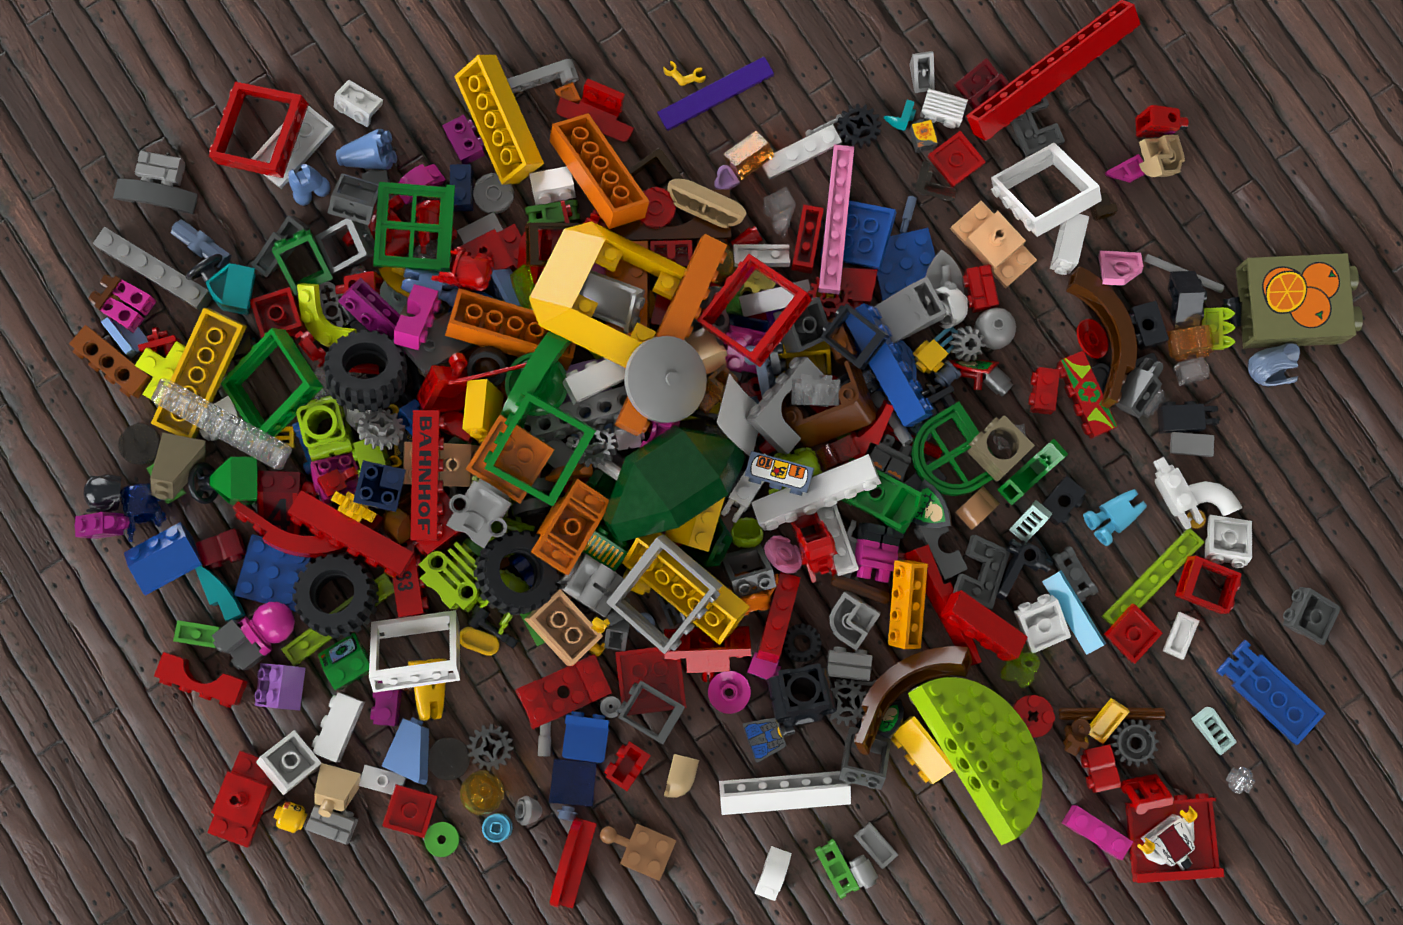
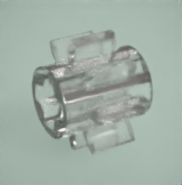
M1233 767L1226 778V781L1229 782V788L1239 794L1243 793V791L1249 793L1255 783V780L1252 779V772L1245 767H1239L1238 770Z

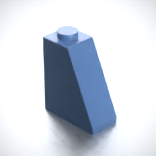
M414 717L411 720L403 718L382 767L416 783L426 785L428 781L429 728L422 726L423 721Z

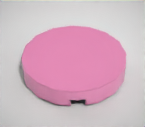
M771 537L764 547L765 555L769 562L781 572L787 574L797 572L802 566L800 549L796 545L790 544V540L786 537Z

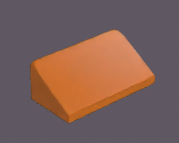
M578 463L568 481L591 477L593 474L592 464L586 467L585 463L581 465ZM565 466L554 469L546 476V480L556 483Z

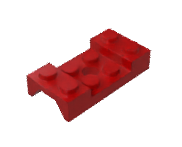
M595 654L576 662L573 666L563 668L515 690L528 715L532 730L612 694ZM564 686L569 690L567 698L558 696L557 690L559 687Z

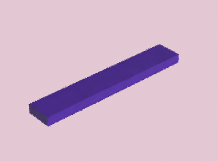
M762 57L658 111L657 114L666 131H669L774 76V72L766 58Z

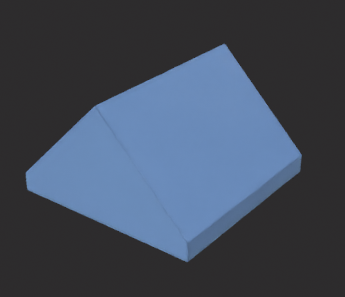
M493 270L488 283V288L493 297L524 308L528 306L529 303L512 270Z

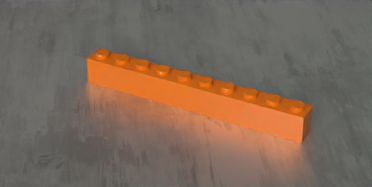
M707 234L700 238L655 337L672 336L682 340L685 337L689 338L694 328L691 326L693 319L697 320L702 311V308L699 306L702 300L706 301L711 291L708 289L710 282L714 283L719 273L716 269L719 263L723 264L727 256V252H725L727 244ZM627 396L614 425L638 436L642 432H646L650 421L634 408Z

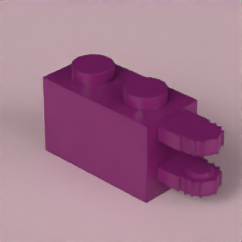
M110 512L75 516V537L99 539L124 535V529L129 527V518L121 513Z

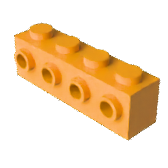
M912 560L894 561L888 645L902 649H921L927 563Z

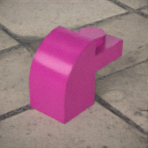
M421 164L406 173L398 183L440 186L446 179L435 164L426 167ZM399 195L405 204L412 203L413 196Z

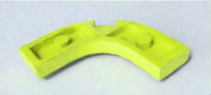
M307 283L297 285L301 320L318 342L326 347H330L334 342L338 343L337 339L343 335L346 337L348 333L353 331L357 333L356 329L337 327L326 319L321 308L319 285Z

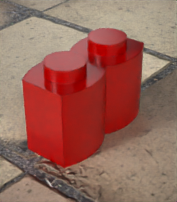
M1110 744L1082 750L1083 755L1080 756L1083 768H1087L1088 776L1086 777V783L1093 793L1121 787L1120 777Z

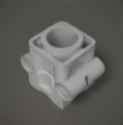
M482 479L478 482L473 481L465 495L458 494L450 499L449 508L453 514L446 525L455 531L466 533L474 543L485 548L492 536L500 537L506 533L507 524L502 518L512 504L508 501L510 497ZM461 498L464 500L465 506L462 510L454 508L453 503L455 499ZM494 521H499L501 524V530L498 533H493L491 530V524Z
M582 552L569 575L558 571L560 581L556 583V586L590 610L606 617L612 608L606 602L624 578Z

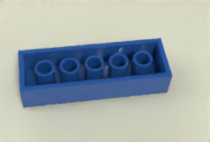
M863 303L855 308L890 337L893 336L889 327L882 324L880 320L882 315L877 307L874 308L872 305ZM850 314L845 322L861 351H863L876 333L853 314ZM889 337L870 361L869 365L903 426L913 427L934 415L931 411L934 408L928 398L925 399L921 391H923L920 382L913 379L911 366L907 361L904 362L900 356L903 354L901 348L897 343L894 344Z

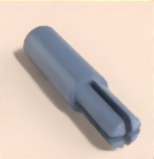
M908 196L902 217L901 233H907L915 208L916 197Z

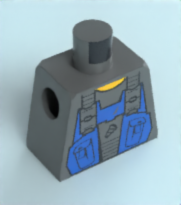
M775 718L742 724L756 763L786 747L784 737L795 734L793 726L779 725Z

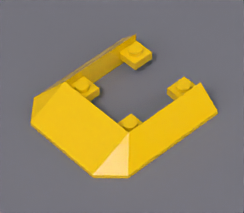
M592 221L565 228L529 297L540 327L626 368L627 362L634 350L643 342L654 338L656 331L637 322L631 336H628L592 318L598 303L579 293L594 263L614 272L619 260L622 259L658 277L652 291L669 300L672 299L686 268Z

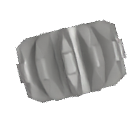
M966 326L965 329L958 328V334H952L955 340L949 342L950 345H954L950 352L956 353L955 358L962 359L964 362H968L970 359L976 360L977 355L983 354L980 347L986 346L984 343H981L984 336L978 335L979 330H972L971 326Z

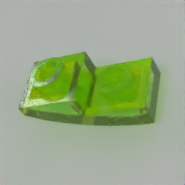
M522 265L510 274V279L520 305L531 309L529 297L535 284H533L530 267Z

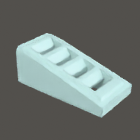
M1035 500L1009 531L1021 541L1027 542L1045 524L1052 513ZM1033 511L1042 519L1039 520L1031 512ZM1027 517L1031 518L1037 524L1034 525L1027 519ZM1023 521L1032 528L1031 531L1022 524ZM1019 526L1027 535L1025 536L1016 528Z
M1205 707L1192 717L1191 720L1219 755H1222L1237 743L1213 708ZM1213 723L1216 724L1210 730H1208V727H1210ZM1221 730V732L1216 737H1213L1215 733ZM1226 737L1227 739L1219 745L1218 742Z

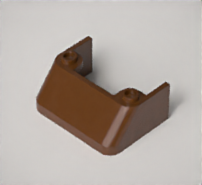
M850 361L844 362L851 382L843 385L839 390L840 405L804 418L802 411L798 407L793 406L789 393L784 397L781 406L783 419L801 438L799 441L801 446L812 448L874 423L876 411L861 369Z

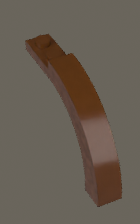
M1079 266L1070 275L1066 292L1078 297L1090 306L1101 319L1108 332L1112 347V364L1101 406L1108 409L1120 401L1122 397L1120 390L1126 381L1127 374L1135 369L1137 359L1135 330L1125 306L1116 293L1107 284H1102V280L1098 276Z
M946 646L925 650L903 659L879 677L861 704L865 714L862 717L860 730L856 733L854 739L860 754L869 755L886 711L907 689L935 677H967L973 660L969 648Z

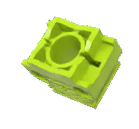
M456 542L454 546L459 552L456 553L451 548L448 550L453 556L452 559L440 551H434L419 564L426 572L420 579L428 587L435 590L450 609L457 610L461 607L469 613L479 603L477 599L482 591L480 588L476 589L474 583L477 580V577H474V570L477 569L475 565L476 560L473 558L475 554L465 543L460 545ZM443 559V565L440 568H436L437 561ZM473 589V595L470 598H466V591Z

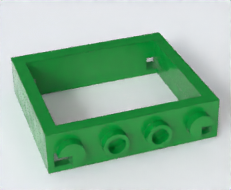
M271 328L268 332H265L264 337L252 346V350L239 360V364L232 371L228 372L226 378L221 382L222 387L257 441L271 442L297 415V409L307 405L323 388L287 331ZM279 345L303 383L265 422L242 387V384Z
M527 391L526 395L521 393L515 404L518 406L516 413H510L504 423L508 425L504 433L500 431L494 443L497 444L494 452L489 450L483 462L487 464L484 469L545 503L554 506L596 429ZM529 401L584 432L549 495L494 465Z

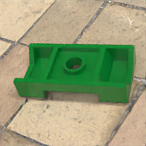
M851 457V458L849 459V462H851V461H853V460H856V459ZM876 469L881 484L872 490L861 491L853 498L841 500L850 506L853 505L883 521L887 526L904 534L926 498L921 492ZM875 489L882 490L878 498L871 497V493Z

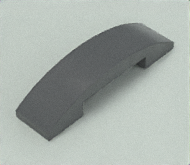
M118 179L113 199L172 208L174 211L194 215L198 194L153 182Z

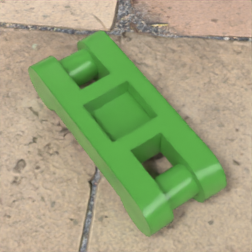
M565 201L566 205L570 204L572 217H569L570 223L580 222V214L577 213L578 201ZM560 202L525 208L529 219L527 224L529 222L565 223ZM542 213L543 218L537 219L536 214Z
M834 839L829 840L827 845L823 847L818 846L814 849L840 899L846 897V894L851 891L859 890V886ZM833 852L835 857L828 861L825 855ZM847 878L849 883L841 886L839 881Z

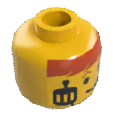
M287 801L282 807H277L273 818L277 819L276 826L278 828L295 833L298 829L302 830L308 814L305 813L303 806Z

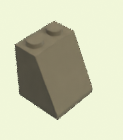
M162 432L150 478L153 496L162 500L174 499L188 483V475L191 468L197 463L205 462L206 441Z

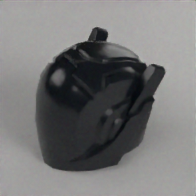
M108 474L90 476L83 491L84 500L90 507L86 512L99 513L119 510L122 476Z

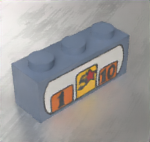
M751 451L745 476L749 477V482L760 485L762 481L769 482V487L778 490H781L782 486L791 488L789 493L802 496L803 492L808 493L814 468Z

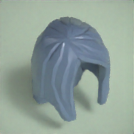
M1286 343L1255 353L1248 360V372L1251 378L1263 386H1277L1297 382L1298 376L1286 378L1284 373L1289 368L1298 367L1297 361L1300 355V348L1297 344Z

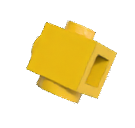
M934 339L931 342L926 340L913 353L916 361L915 366L921 372H926L928 375L932 371L936 373L944 365L942 361L949 353Z

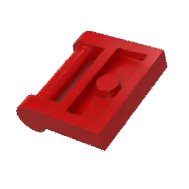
M1157 774L1127 779L1121 782L1120 789L1128 795L1134 804V810L1138 814H1145L1149 809L1173 805V796ZM1139 788L1146 799L1141 800L1134 789Z

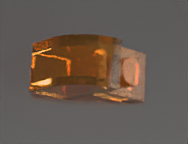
M724 364L708 377L706 391L699 405V408L705 414L722 402L729 373L736 383L738 382V378Z

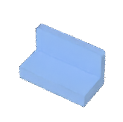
M108 317L101 321L120 348L130 358L140 352L139 344L148 342L145 334L139 327L132 333Z

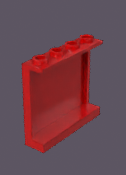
M1208 793L1195 794V798L1188 799L1187 795H1174L1173 805L1149 809L1145 814H1138L1134 810L1132 801L1131 803H1125L1128 839L1133 841L1129 848L1133 882L1147 883L1224 877V869L1219 866L1213 801H1216V798L1209 797ZM1189 806H1191L1197 813V818L1194 820L1195 840L1193 843L1195 849L1187 855L1193 863L1192 866L1186 870H1181L1177 863L1173 866L1167 864L1160 865L1148 860L1143 851L1137 847L1138 844L1141 846L1145 844L1141 837L1172 814L1183 819L1180 811L1183 810L1187 813Z

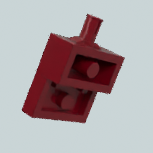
M985 58L958 80L954 86L964 99L968 100L967 103L974 110L1008 85L1009 82L1002 73L998 74L989 60Z

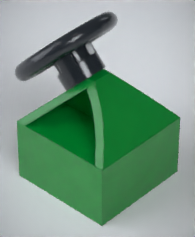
M230 457L217 470L205 462L195 464L188 475V488L192 497L201 504L213 502L218 494L229 505H235L237 501L243 505L256 504L257 457ZM202 468L208 470L210 474L204 475ZM196 474H197L198 479H199V481H198L199 487H198L197 491H196L195 484H194V479H195V475H196ZM204 491H212L209 497H202Z

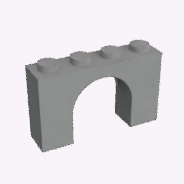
M808 357L794 358L789 363L787 371L776 378L775 385L762 395L763 399L759 404L754 405L750 409L749 416L746 418L779 453L789 454L801 439L783 419L781 406L786 394L794 388H799L817 406L828 407L839 393L838 388Z

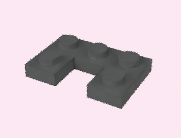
M1046 96L1011 122L1026 158L1052 143L1059 146L1065 142L1057 123L1038 130L1031 113L1049 106Z
M971 535L965 555L982 562V567L977 580L965 574H959L953 593L962 590L986 608L992 610L1010 552L984 538Z

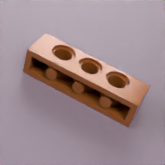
M84 325L69 343L74 348L72 352L81 359L87 358L90 361L88 365L97 372L99 370L103 371L106 374L104 378L113 385L115 383L121 386L119 390L129 398L132 395L138 399L152 380V377L136 367L131 360L87 325ZM98 346V352L91 355V350ZM114 359L113 366L107 368V362ZM129 372V378L123 381V374Z

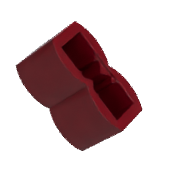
M231 529L195 543L203 567L210 568V570L223 567L222 563L229 560L230 563L240 561L247 552L238 529Z

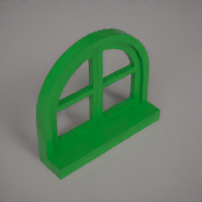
M960 402L955 403L923 424L915 435L912 444V461L921 480H927L941 494L949 496L969 494L994 480L987 472H984L968 482L954 460L955 457L971 448L969 444L979 434L978 429ZM952 418L967 442L949 452L935 431V428ZM931 433L945 455L926 465L924 444ZM988 446L989 452L994 456L993 452ZM950 462L963 484L946 483L935 477L931 472Z

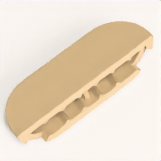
M673 179L668 183V192L675 206L719 227L728 228L738 225L746 216V210L738 202L695 182L685 179Z

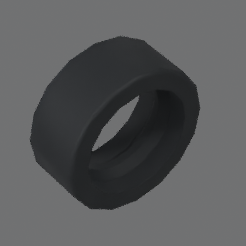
M493 346L477 348L468 360L467 374L468 376L479 374L475 369V364L479 358L490 357L495 359L499 363L500 369L508 367V360L500 349ZM507 372L500 373L494 377H483L474 380L488 379L497 387L504 381Z

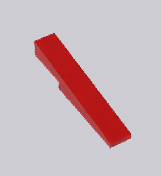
M929 544L905 553L908 560L928 564L925 592L953 644L969 648L973 659L971 666L981 663L982 661L973 638L966 636L963 630L949 624L947 619L941 616L954 589L951 582L943 583Z

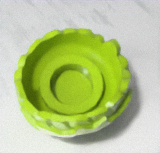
M745 517L740 518L737 523L734 522L730 534L733 537L732 542L736 546L750 548L756 547L761 543L764 533L756 519Z

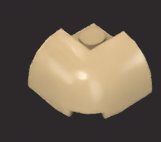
M1164 135L1160 138L1143 139L1139 142L1141 153L1144 157V162L1140 163L1139 166L1147 176L1167 177L1181 172L1182 162L1185 161L1178 135Z
M674 754L664 793L665 797L677 798L685 795L691 789L699 760Z

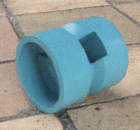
M495 813L488 816L482 825L484 837L494 843L507 839L513 830L511 818L503 813Z

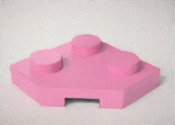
M1099 252L1098 258L1102 284L1125 285L1142 273L1143 261L1141 253Z

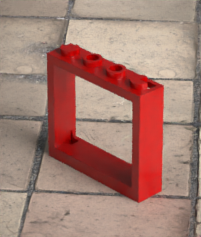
M235 82L233 89L229 93L227 106L223 110L221 123L216 129V137L210 147L209 157L218 165L283 178L309 103L299 94ZM245 95L290 104L270 163L225 154Z
M748 254L743 262H739L736 271L726 279L722 289L714 294L712 302L707 308L702 310L703 313L697 321L704 329L761 367L812 299L806 291L751 254ZM754 270H757L794 295V297L751 352L713 326V323Z

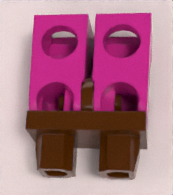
M105 274L100 280V284L106 288L104 292L100 294L97 291H93L88 299L101 313L134 333L144 320L139 313L147 316L156 300L151 295L116 275L111 277ZM126 304L129 305L130 307L134 308V309L137 310L138 312H136V311H134L133 309L129 308L128 306H126Z

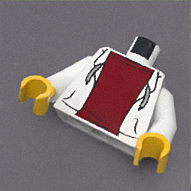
M1189 806L1187 813L1183 810L1180 811L1183 819L1172 814L1141 837L1145 844L1143 846L1138 844L1137 847L1143 851L1148 860L1160 865L1167 864L1173 866L1177 863L1181 870H1186L1192 866L1193 863L1187 855L1195 849L1193 843L1195 840L1194 820L1197 818V813L1191 806Z

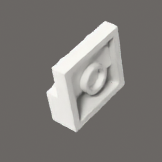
M1209 515L1207 519V538L1205 540V559L1219 565L1224 562L1232 563V566L1235 568L1247 566L1252 559V521Z
M1041 595L1037 598V602L1033 604L1029 602L1022 603L1018 606V610L1014 611L1020 630L1028 636L1026 642L1032 654L1071 637L1059 601L1053 595Z

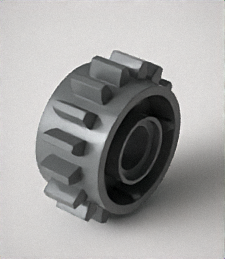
M1129 720V725L1126 722H1121L1122 728L1117 727L1115 729L1116 735H1111L1114 743L1110 745L1115 748L1113 755L1120 756L1119 762L1126 760L1127 766H1131L1133 762L1135 767H1139L1140 762L1146 765L1148 764V758H1155L1152 754L1154 751H1158L1155 744L1159 740L1154 738L1156 731L1151 732L1149 730L1151 725L1143 726V721L1138 720L1137 724H1135L1134 720ZM1133 737L1139 741L1136 749H1133L1130 745V740Z

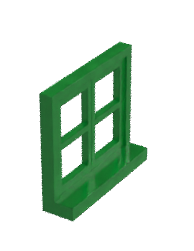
M379 182L373 266L450 272L455 185L446 184V187ZM389 194L413 196L411 222L387 221ZM417 196L441 198L439 225L415 223ZM387 229L410 231L409 257L385 255ZM415 231L438 233L437 259L413 258Z

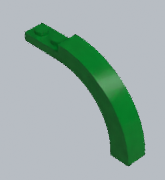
M548 331L519 375L505 402L501 415L508 418L510 413H516L518 406L515 404L521 393L526 395L527 391L536 396L538 395L549 373L572 343L571 341ZM530 401L517 423L521 428L524 427L533 405Z

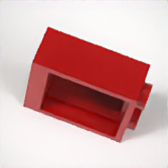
M1188 556L1175 596L1216 613L1229 614L1235 604L1234 597L1236 591L1241 586L1240 578L1242 574L1199 556ZM1201 568L1226 577L1218 605L1192 595Z

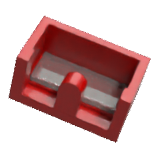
M692 240L650 241V249L683 267H687L692 257Z

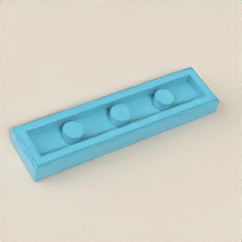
M1062 570L1043 580L1042 582L1050 596L1053 595L1058 599L1064 618L1086 655L1104 646L1106 642Z

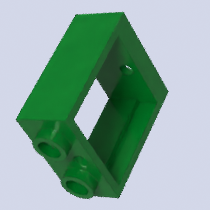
M300 230L293 234V238L287 241L285 238L278 240L274 243L275 246L272 247V252L295 296L298 295V284L320 285L333 279L326 260L310 230L306 232L305 230ZM308 241L322 270L295 282L280 253Z

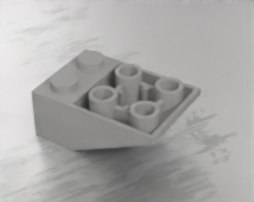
M928 277L905 287L874 306V308H878L882 315L880 319L882 324L889 327L893 335L890 337L893 343L943 320L947 313Z

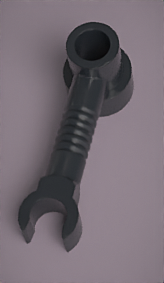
M476 604L472 609L473 613L467 624L475 629H478L480 626L511 648H515L518 640L505 632L502 635L498 634L499 628L486 620L491 612L484 607L480 608V605Z

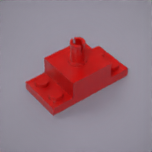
M513 224L499 232L493 229L459 247L471 252L473 256H477V253H482L491 257L494 263L492 270L511 269L514 272L517 270L519 245L522 236L516 225ZM452 256L450 258L451 273L455 262V258ZM461 287V289L467 290V291H470V292H472V291H477V290H473V289Z
M737 626L721 645L716 643L700 628H693L687 636L683 634L680 638L682 643L675 651L671 649L664 654V659L679 660L686 658L687 673H702L701 679L703 682H707V675H709V682H711L715 677L714 672H730V657L742 658L751 656L749 626ZM664 629V635L670 639L677 629Z
M239 751L232 771H227L211 811L214 817L207 833L247 848L250 847L274 785L256 763L259 757Z

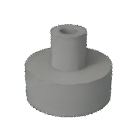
M608 695L601 700L600 710L603 715L608 718H614L620 714L617 711L621 706V702L616 696Z

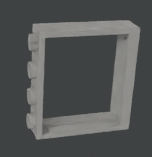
M663 534L653 541L606 603L665 654L671 649L675 651L682 643L680 638L683 634L687 636L695 627L692 623L696 618L701 619L708 610L705 607L709 602L713 603L720 596L719 589L723 585ZM663 549L709 588V591L670 639L624 600Z

